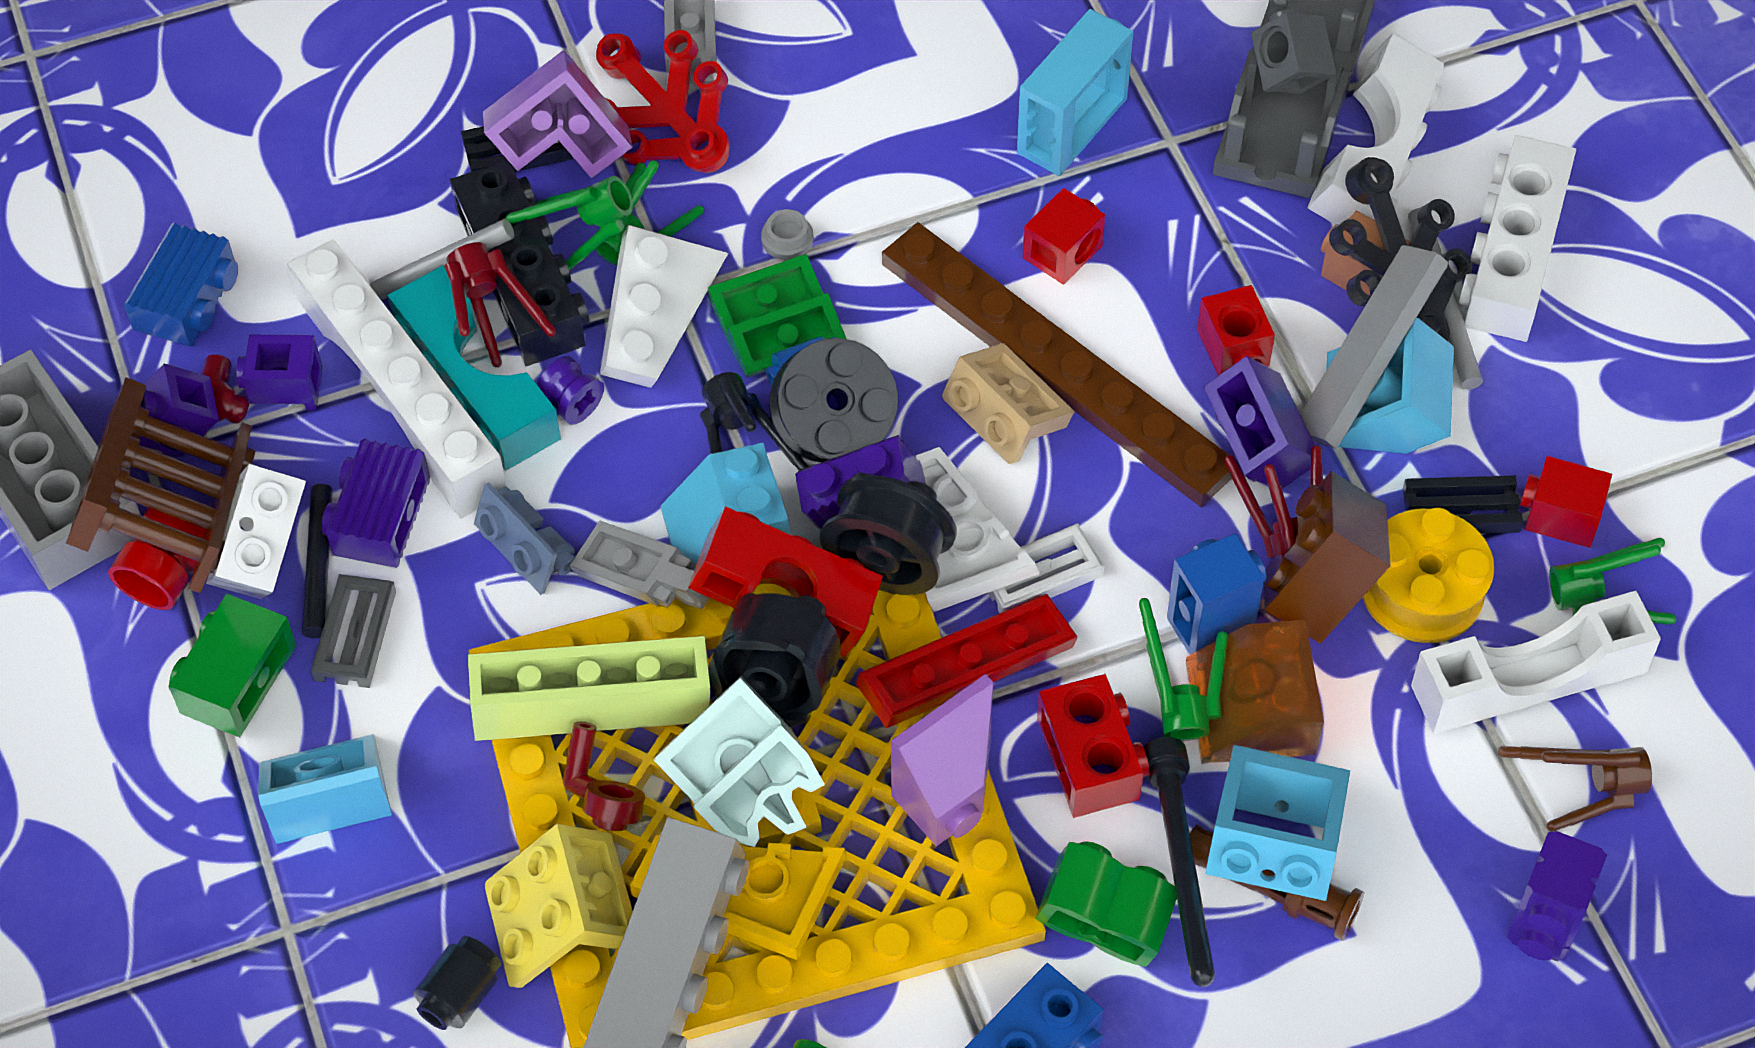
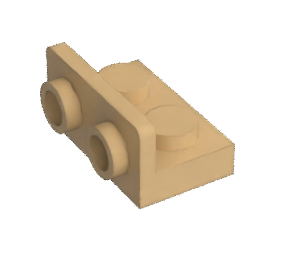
M1004 343L960 356L942 393L944 401L1008 464L1021 460L1030 440L1067 428L1075 412Z

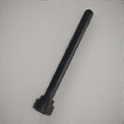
M1161 737L1151 740L1143 746L1149 765V775L1145 776V779L1151 782V785L1158 789L1190 977L1195 985L1206 987L1213 982L1215 970L1181 787L1190 771L1186 745L1181 740L1173 737Z

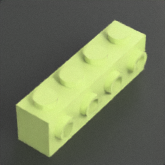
M705 636L468 654L470 704L475 741L572 733L574 722L591 723L597 727L596 731L689 724L710 706V682Z

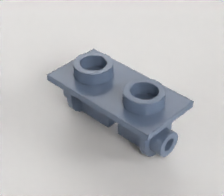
M488 482L484 485L473 524L479 529L483 537L489 540L513 565L516 572L523 576L542 595L546 591L552 573L558 572L560 575H566L572 571L569 566L575 558V549L551 526L539 531L534 530L542 527L544 518L526 501L519 490H510L508 487H503L497 491Z

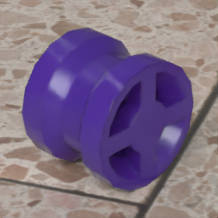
M570 356L556 359L545 369L537 382V386L552 405L558 408V415L570 425L578 424L590 416L599 405L604 393V383L593 374L584 375L581 365Z

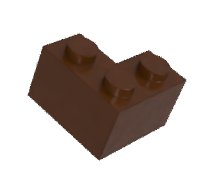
M1330 471L1318 486H1309L1301 495L1295 508L1298 520L1296 543L1284 556L1279 554L1271 560L1265 569L1266 581L1263 583L1264 610L1320 644L1391 566L1386 504L1333 471Z

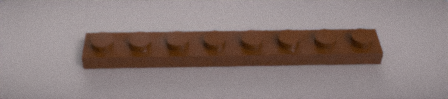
M915 223L882 251V265L989 347L1002 343L1007 345L1077 414L1198 506L1203 507L1232 479L1224 462L1225 457L1229 455L921 223Z

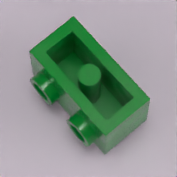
M226 593L216 611H210L205 616L199 629L198 639L187 657H181L171 671L168 687L179 713L240 738L297 646L287 616Z

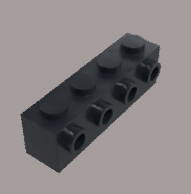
M508 160L450 179L456 212L467 236L506 219L509 213L536 205L526 176L518 179ZM545 216L510 223L514 230V238L488 251L490 253L497 249L501 250L508 268L556 329L555 336H547L498 274L495 279L497 286L492 293L525 367L585 347L582 325L589 323L590 319L580 292L571 294L567 284L571 283V276L562 253L553 255L549 246L553 245V237Z

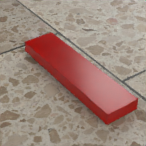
M1044 594L859 673L856 685L887 729L942 705L984 674L995 682L1073 648L1078 636L1048 594Z

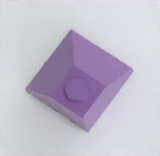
M986 674L891 740L892 797L936 847L952 835L958 838L968 833L979 822L983 813L991 741L993 681Z

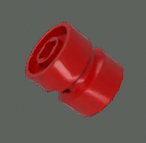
M148 508L143 515L146 518L203 539L205 528ZM133 538V542H127L109 568V578L117 588L135 601L150 608L170 610L189 582L187 572H194L196 561Z

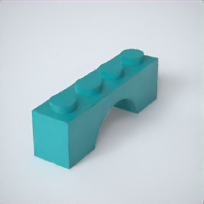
M443 265L387 295L393 317L498 452L505 471L561 440L556 409L527 372L513 375L489 374L472 367L461 357L464 348L477 330L471 301L465 294L470 333L466 337L460 335L451 282Z

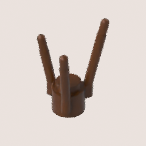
M1501 746L1497 751L1500 757L1543 760L1546 763L1592 765V778L1595 788L1599 792L1606 791L1609 794V798L1550 820L1547 823V829L1550 832L1578 824L1612 810L1633 808L1634 794L1648 793L1652 784L1651 763L1643 747L1585 750Z

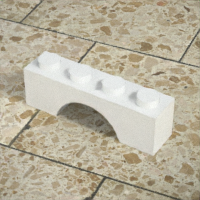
M1392 33L1368 57L1353 95L1362 104L1371 119L1375 133V145L1370 148L1347 145L1322 170L1307 207L1308 209L1335 225L1349 219L1356 210L1375 220L1370 204L1366 205L1355 201L1348 193L1345 184L1348 170L1367 157L1383 159L1392 167L1394 181L1389 193L1396 209L1398 200L1393 195L1396 188L1407 178L1412 168L1413 162L1408 159L1410 151L1418 145L1426 132L1427 124L1422 120L1425 113L1433 107L1441 93L1442 87L1437 85L1444 63L1395 33ZM1371 173V177L1377 182L1375 176Z
M1637 591L1583 605L1568 621L1555 630L1523 644L1502 648L1487 647L1479 643L1476 637L1473 636L1423 650L1419 655L1411 687L1433 734L1645 674L1649 669L1661 638Z

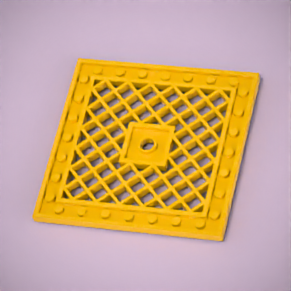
M769 583L758 585L753 592L754 594L775 593L793 597L786 589ZM878 590L864 634L846 657L840 655L839 658L846 662L836 678L831 677L820 706L816 711L814 710L808 714L806 721H804L806 726L797 738L811 758L816 770L822 773L821 779L824 783V786L812 792L800 787L792 791V801L807 828L787 835L767 818L763 817L758 822L760 839L755 847L765 848L768 847V843L791 844V850L796 845L807 851L823 852L824 846L841 848L851 830L876 841L865 860L845 851L846 859L842 868L856 875L844 894L831 888L825 903L834 907L835 910L824 928L814 924L797 960L727 933L720 952L717 955L711 953L702 976L708 978L707 990L699 1011L696 1014L691 1012L688 1014L681 1034L687 1040L1045 941L1046 930L1044 925L1035 919L1038 908L988 768L983 813L979 822L965 835L958 838L952 835L947 839L954 860L934 851L936 846L927 836L923 843L920 844L897 833L908 814L893 799L892 787L881 782L891 766V740L939 706L896 724L898 728L890 741L886 743L865 733L870 722L877 714L860 689L850 685L849 682L858 668L867 670L886 662L868 653L877 637L879 638L886 661L942 638L926 593L900 595ZM674 598L669 607L647 603L472 648L468 652L469 654L697 636H705L707 651L716 648L734 608L709 598L703 609L684 604ZM712 656L710 657V659L707 658L708 666L712 659ZM839 699L862 709L852 726L829 716ZM684 724L642 727L659 736L647 754L626 744L636 728L617 729L613 736L596 731L593 746L603 751L591 769L589 768V776L597 780L614 781L606 777L605 774L617 757L638 768L628 782L629 785L642 790L651 775L674 785L662 804L649 797H645L642 813L652 817V820L641 837L627 830L609 831L601 829L592 823V817L584 813L582 809L584 799L573 794L568 801L561 773L564 774L572 733H567L556 751L551 735L491 740L520 853L556 824L575 827L576 823L586 829L612 833L614 843L631 851L621 866L627 892L631 895L630 884L633 880L632 877L644 859L655 835L661 834L667 817L717 832L693 807L694 802L690 798L695 820L675 811L686 794L654 761L655 756L684 730L682 729ZM819 730L842 741L832 758L809 748ZM855 747L879 758L868 776L845 765ZM835 779L859 790L848 809L825 798ZM871 797L896 808L885 826L861 815ZM819 814L839 823L828 842L813 835L822 832ZM740 843L741 846L753 847V846H749V845H745V844H741V843ZM888 847L913 859L902 878L877 866ZM925 865L950 877L940 896L914 884ZM868 881L893 893L882 912L857 900ZM963 884L966 895L954 898ZM905 899L921 906L920 908L897 914ZM848 915L864 922L840 929ZM578 944L550 966L571 1048L584 1047L619 949H616L612 957H610L608 948ZM732 946L749 954L724 961Z

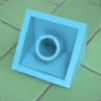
M374 734L259 763L258 797L276 844L392 815Z

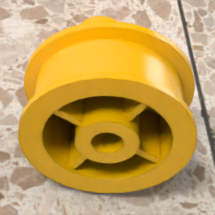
M1442 508L1408 510L1388 519L1391 566L1362 597L1368 612L1384 629L1406 640L1420 643H1438L1460 636L1478 619L1483 608L1485 595L1493 580L1494 560L1486 540L1470 523Z

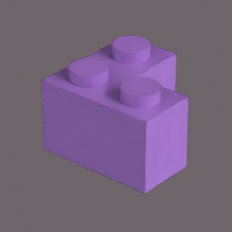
M562 50L483 111L484 133L517 171L558 140L591 179L633 148L629 126L565 50Z

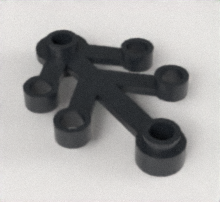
M1367 157L1352 166L1346 174L1345 184L1348 193L1355 201L1366 205L1370 204L1385 251L1367 240V232L1364 226L1354 219L1344 220L1335 226L1329 235V241L1334 251L1343 256L1350 255L1372 269L1361 271L1350 278L1347 283V295L1358 306H1366L1380 283L1381 276H1384L1401 246H1407L1389 193L1393 187V169L1388 162L1376 157ZM1371 173L1375 176L1377 182L1373 180ZM1434 199L1419 209L1417 214L1419 224L1409 246L1432 251L1439 233L1451 227L1455 220L1454 210L1447 201ZM1432 210L1439 215L1440 223L1433 219ZM1344 230L1351 235L1353 245L1345 240ZM1451 249L1441 255L1446 261H1453L1458 272L1457 274L1454 273L1449 264L1447 265V268L1417 318L1446 341L1449 340L1450 330L1443 313L1456 283L1465 279L1466 274H1470L1472 271L1471 259L1461 249ZM1361 281L1368 285L1370 295L1363 292Z

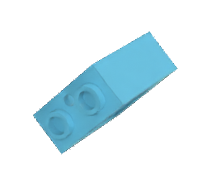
M1092 9L1085 13L1020 86L1017 154L1057 176H1061L1127 100L1133 41L1132 30L1126 28L1119 21L1107 18Z
M1233 745L1205 874L1326 901L1337 854L1351 770ZM1235 809L1324 828L1322 840L1234 821ZM1265 869L1272 870L1275 873V875L1266 876L1262 873V871Z

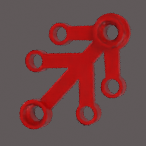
M673 31L664 41V51L671 59L667 92L640 64V51L628 36L620 33H611L604 36L597 45L596 60L608 76L614 79L626 78L651 106L617 107L612 100L605 99L629 128L671 126L680 136L648 140L641 131L629 130L632 145L637 142H641V145L637 151L633 153H628L629 151L623 154L622 157L631 165H637L640 162L645 163L647 160L682 159L688 168L696 172L711 173L720 169L726 163L730 149L728 135L723 128L718 126L721 96L728 84V76L722 67L715 61H705L698 65L694 71V83L701 91L698 116L695 122L686 113L692 61L698 54V45L687 31ZM687 43L683 51L675 53L678 45ZM620 48L615 55L610 56L616 49ZM717 74L713 82L704 84L705 79L709 75ZM709 141L704 149L697 150L702 143Z

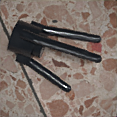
M725 372L707 381L702 389V396L707 408L700 413V417L707 430L710 454L722 452L718 428L720 425L729 430L744 426L747 431L753 432L756 429V424L752 419L753 415L798 471L809 468L803 457L793 452L781 440L774 428L772 419L762 408L756 394L748 392L741 376L737 373Z

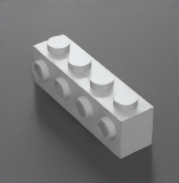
M667 817L583 1048H686L687 1038L681 1036L689 1012L696 1014L703 1003L708 978L702 975L710 953L717 955L724 944L729 924L728 919L723 917L731 895L739 896L748 875L749 861L744 860L746 853L736 838Z

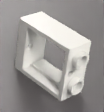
M251 464L239 475L223 540L225 544L220 561L214 573L209 572L206 584L258 599L273 593L306 483L305 480Z

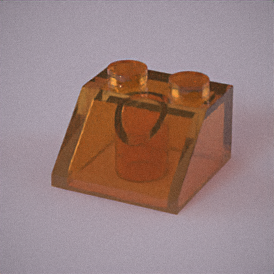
M1306 620L1247 624L1228 634L1226 660L1220 692L1222 717L1209 720L1210 734L1197 739L1201 764L1230 762L1233 745L1288 757L1317 754L1324 718ZM1216 641L1187 656L1185 659L1188 684L1197 685L1200 695L1207 696Z

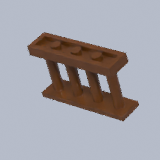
M125 377L107 419L66 544L88 552L97 531L108 534L110 529L195 560L196 565L189 589L200 593L209 572L214 573L220 561L225 544L223 536L239 475L249 464H252L256 450L247 447L252 425L242 422L230 447L150 416V409L140 406L147 385ZM139 437H145L221 466L220 476L139 445ZM130 466L212 496L214 497L212 506L129 476L131 471L129 468ZM120 497L205 528L203 539L119 507L121 503L119 499Z

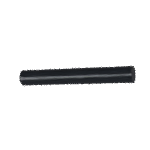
M326 484L313 485L310 490L302 634L308 638H320L326 620L330 545L327 536L322 533V518L326 506L332 502L333 489Z

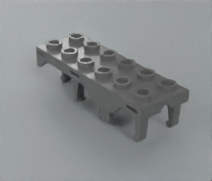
M1269 0L1261 26L1270 22L1272 14L1290 8L1299 9L1301 14L1324 16L1337 75L1302 94L1264 91L1254 47L1250 49L1234 94L1228 123L1214 161L1213 175L1311 199L1329 152L1376 0Z

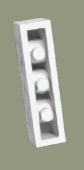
M1514 134L1509 155L1498 154L1491 183L1501 185L1499 194L1488 192L1480 223L1489 224L1490 229L1488 234L1477 232L1471 255V262L1480 265L1477 275L1472 273L1466 274L1459 304L1469 306L1465 320L1466 328L1527 342L1577 148Z

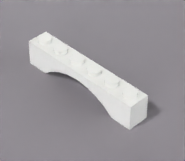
M333 238L288 262V269L300 305L321 333L338 345L359 367L401 426L414 450L420 449L424 452L431 480L459 518L462 519L478 509L486 483L489 482L497 491L507 487L501 457L335 239Z

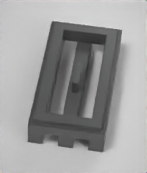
M338 575L311 669L314 681L326 682L328 677L335 678L336 684L348 685L349 680L357 681L358 687L370 688L396 595L394 581ZM352 590H357L359 594L348 627L339 663H333L331 661ZM373 593H378L358 666L353 664Z

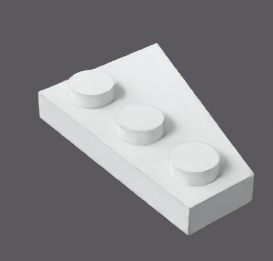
M628 225L621 239L600 375L652 388L728 253Z
M940 447L916 455L917 460H920L923 467L926 485L936 492V500L950 513L957 527V537L953 546L948 551L939 554L937 559L940 567L938 581L931 590L925 592L933 612L1040 574L1035 562L1015 542L1007 528L982 502L975 489Z

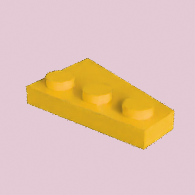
M655 835L630 884L633 897L638 898L661 835ZM768 843L767 848L741 846L746 853L744 860L749 861V870L739 896L731 895L723 916L729 921L727 933L797 960L846 859L845 848L824 846L823 852L791 850V844Z

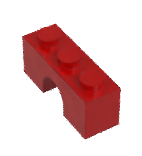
M725 506L707 535L688 589L732 608L736 607L741 596L753 593L758 585L765 583L778 585L786 589L795 598L804 595L812 596L825 606L827 611L826 617L835 627L840 639V655L846 657L866 630L883 576L866 569L864 565L856 560L841 558L814 546L804 537L790 535L769 526L750 513L738 512Z

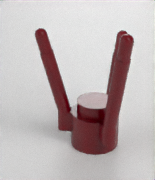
M473 242L456 248L447 256V263L444 267L451 282L459 333L464 337L470 333L466 294V297L471 300L493 367L499 368L502 365V360L482 297L495 290L497 286L495 279L498 274L546 335L549 337L555 336V327L508 268L501 250L497 249L489 253L485 243Z
M1314 445L1311 448L1310 486H1318L1323 481L1322 448L1318 445ZM1232 455L1226 456L1224 462L1263 539L1267 558H1274L1279 554L1284 556L1296 543L1298 520L1297 517L1290 518L1274 465L1267 464L1264 467L1269 492L1278 522L1272 524L1273 533L1235 458Z

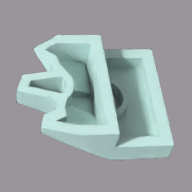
M742 676L654 758V761L694 802L693 807L718 833L736 838L739 843L753 847L756 846L760 839L758 822L763 817L767 818L787 835L807 828L792 801V791L800 787L812 792L824 786L811 758L793 731Z

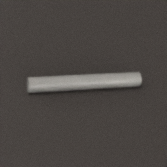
M503 219L371 282L369 285L382 301L388 298V294L436 268L444 266L447 263V256L456 248L473 242H482L490 250L513 239L515 236L514 230L509 221Z

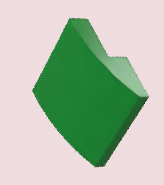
M807 254L708 287L707 296L731 350L747 378L766 372L767 367L773 366L772 354L819 336H822L824 339L832 337L847 339L829 294H823Z

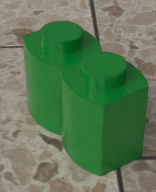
M1089 841L1080 843L1069 842L1057 858L1035 919L1065 936L1089 942L1115 958L1146 967L1159 953L1177 900L1175 886L1167 881L1166 876L1162 872L1152 867L1135 866L1133 868L1124 866L1112 857L1111 852L1100 844Z

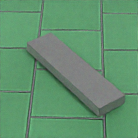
M1406 245L1401 246L1300 413L1313 442L1335 449L1340 445L1447 268L1449 262L1437 252Z

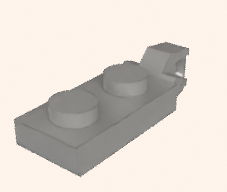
M599 520L569 566L581 578L656 606L660 604L669 607L673 599L676 598L684 604L703 609L709 600V597L688 589L695 564L691 559L685 557L677 547Z

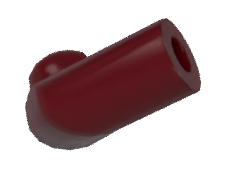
M208 355L204 362L202 375L209 376L211 379L219 421L226 419L233 424H238L243 421L249 408L248 399L242 395H236L235 389L227 384L232 367L231 361L221 355Z

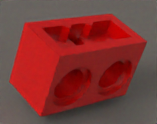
M1106 673L1039 691L1037 720L1072 817L1075 818L1139 801L1143 777L1149 775L1147 757L1140 742H1131L1126 728L1130 726V716L1125 698L1121 692L1113 694ZM1080 715H1088L1097 721L1085 724L1078 722L1074 718ZM1105 764L1115 768L1117 771L1110 774H1102L1092 769V767Z

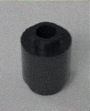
M462 936L457 944H449L413 992L416 1000L419 1002L416 1008L417 1012L425 1021L440 1030H446L449 1026L463 1028L497 982L496 972L501 966L500 959L485 944L469 936Z

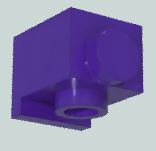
M249 334L246 356H239L237 359L236 379L238 387L246 389L250 404H304L306 410H317L323 365L314 335Z

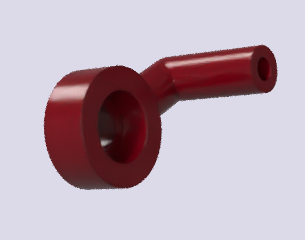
M574 722L563 775V785L567 791L584 799L582 809L585 814L593 818L592 823L595 826L609 831H624L629 824H635L641 820L646 797L645 793L639 788L623 782L597 780L589 776L588 771L597 727L587 722Z

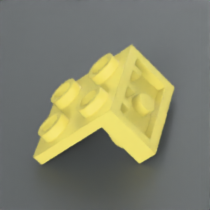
M556 824L485 883L488 904L510 987H524L578 944L619 949L633 913L612 833Z

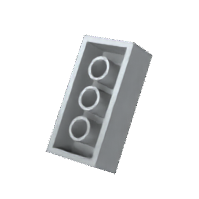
M30 349L0 365V517L48 590H51L121 551L127 542H133L134 540L133 537L110 529L108 534L97 531L88 552L66 544L98 446ZM120 497V508L140 515L135 502Z

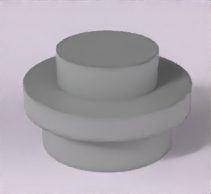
M790 209L779 210L773 213L761 231V241L765 251L771 256L783 260H789L806 254L812 247L814 240L811 224L800 212Z

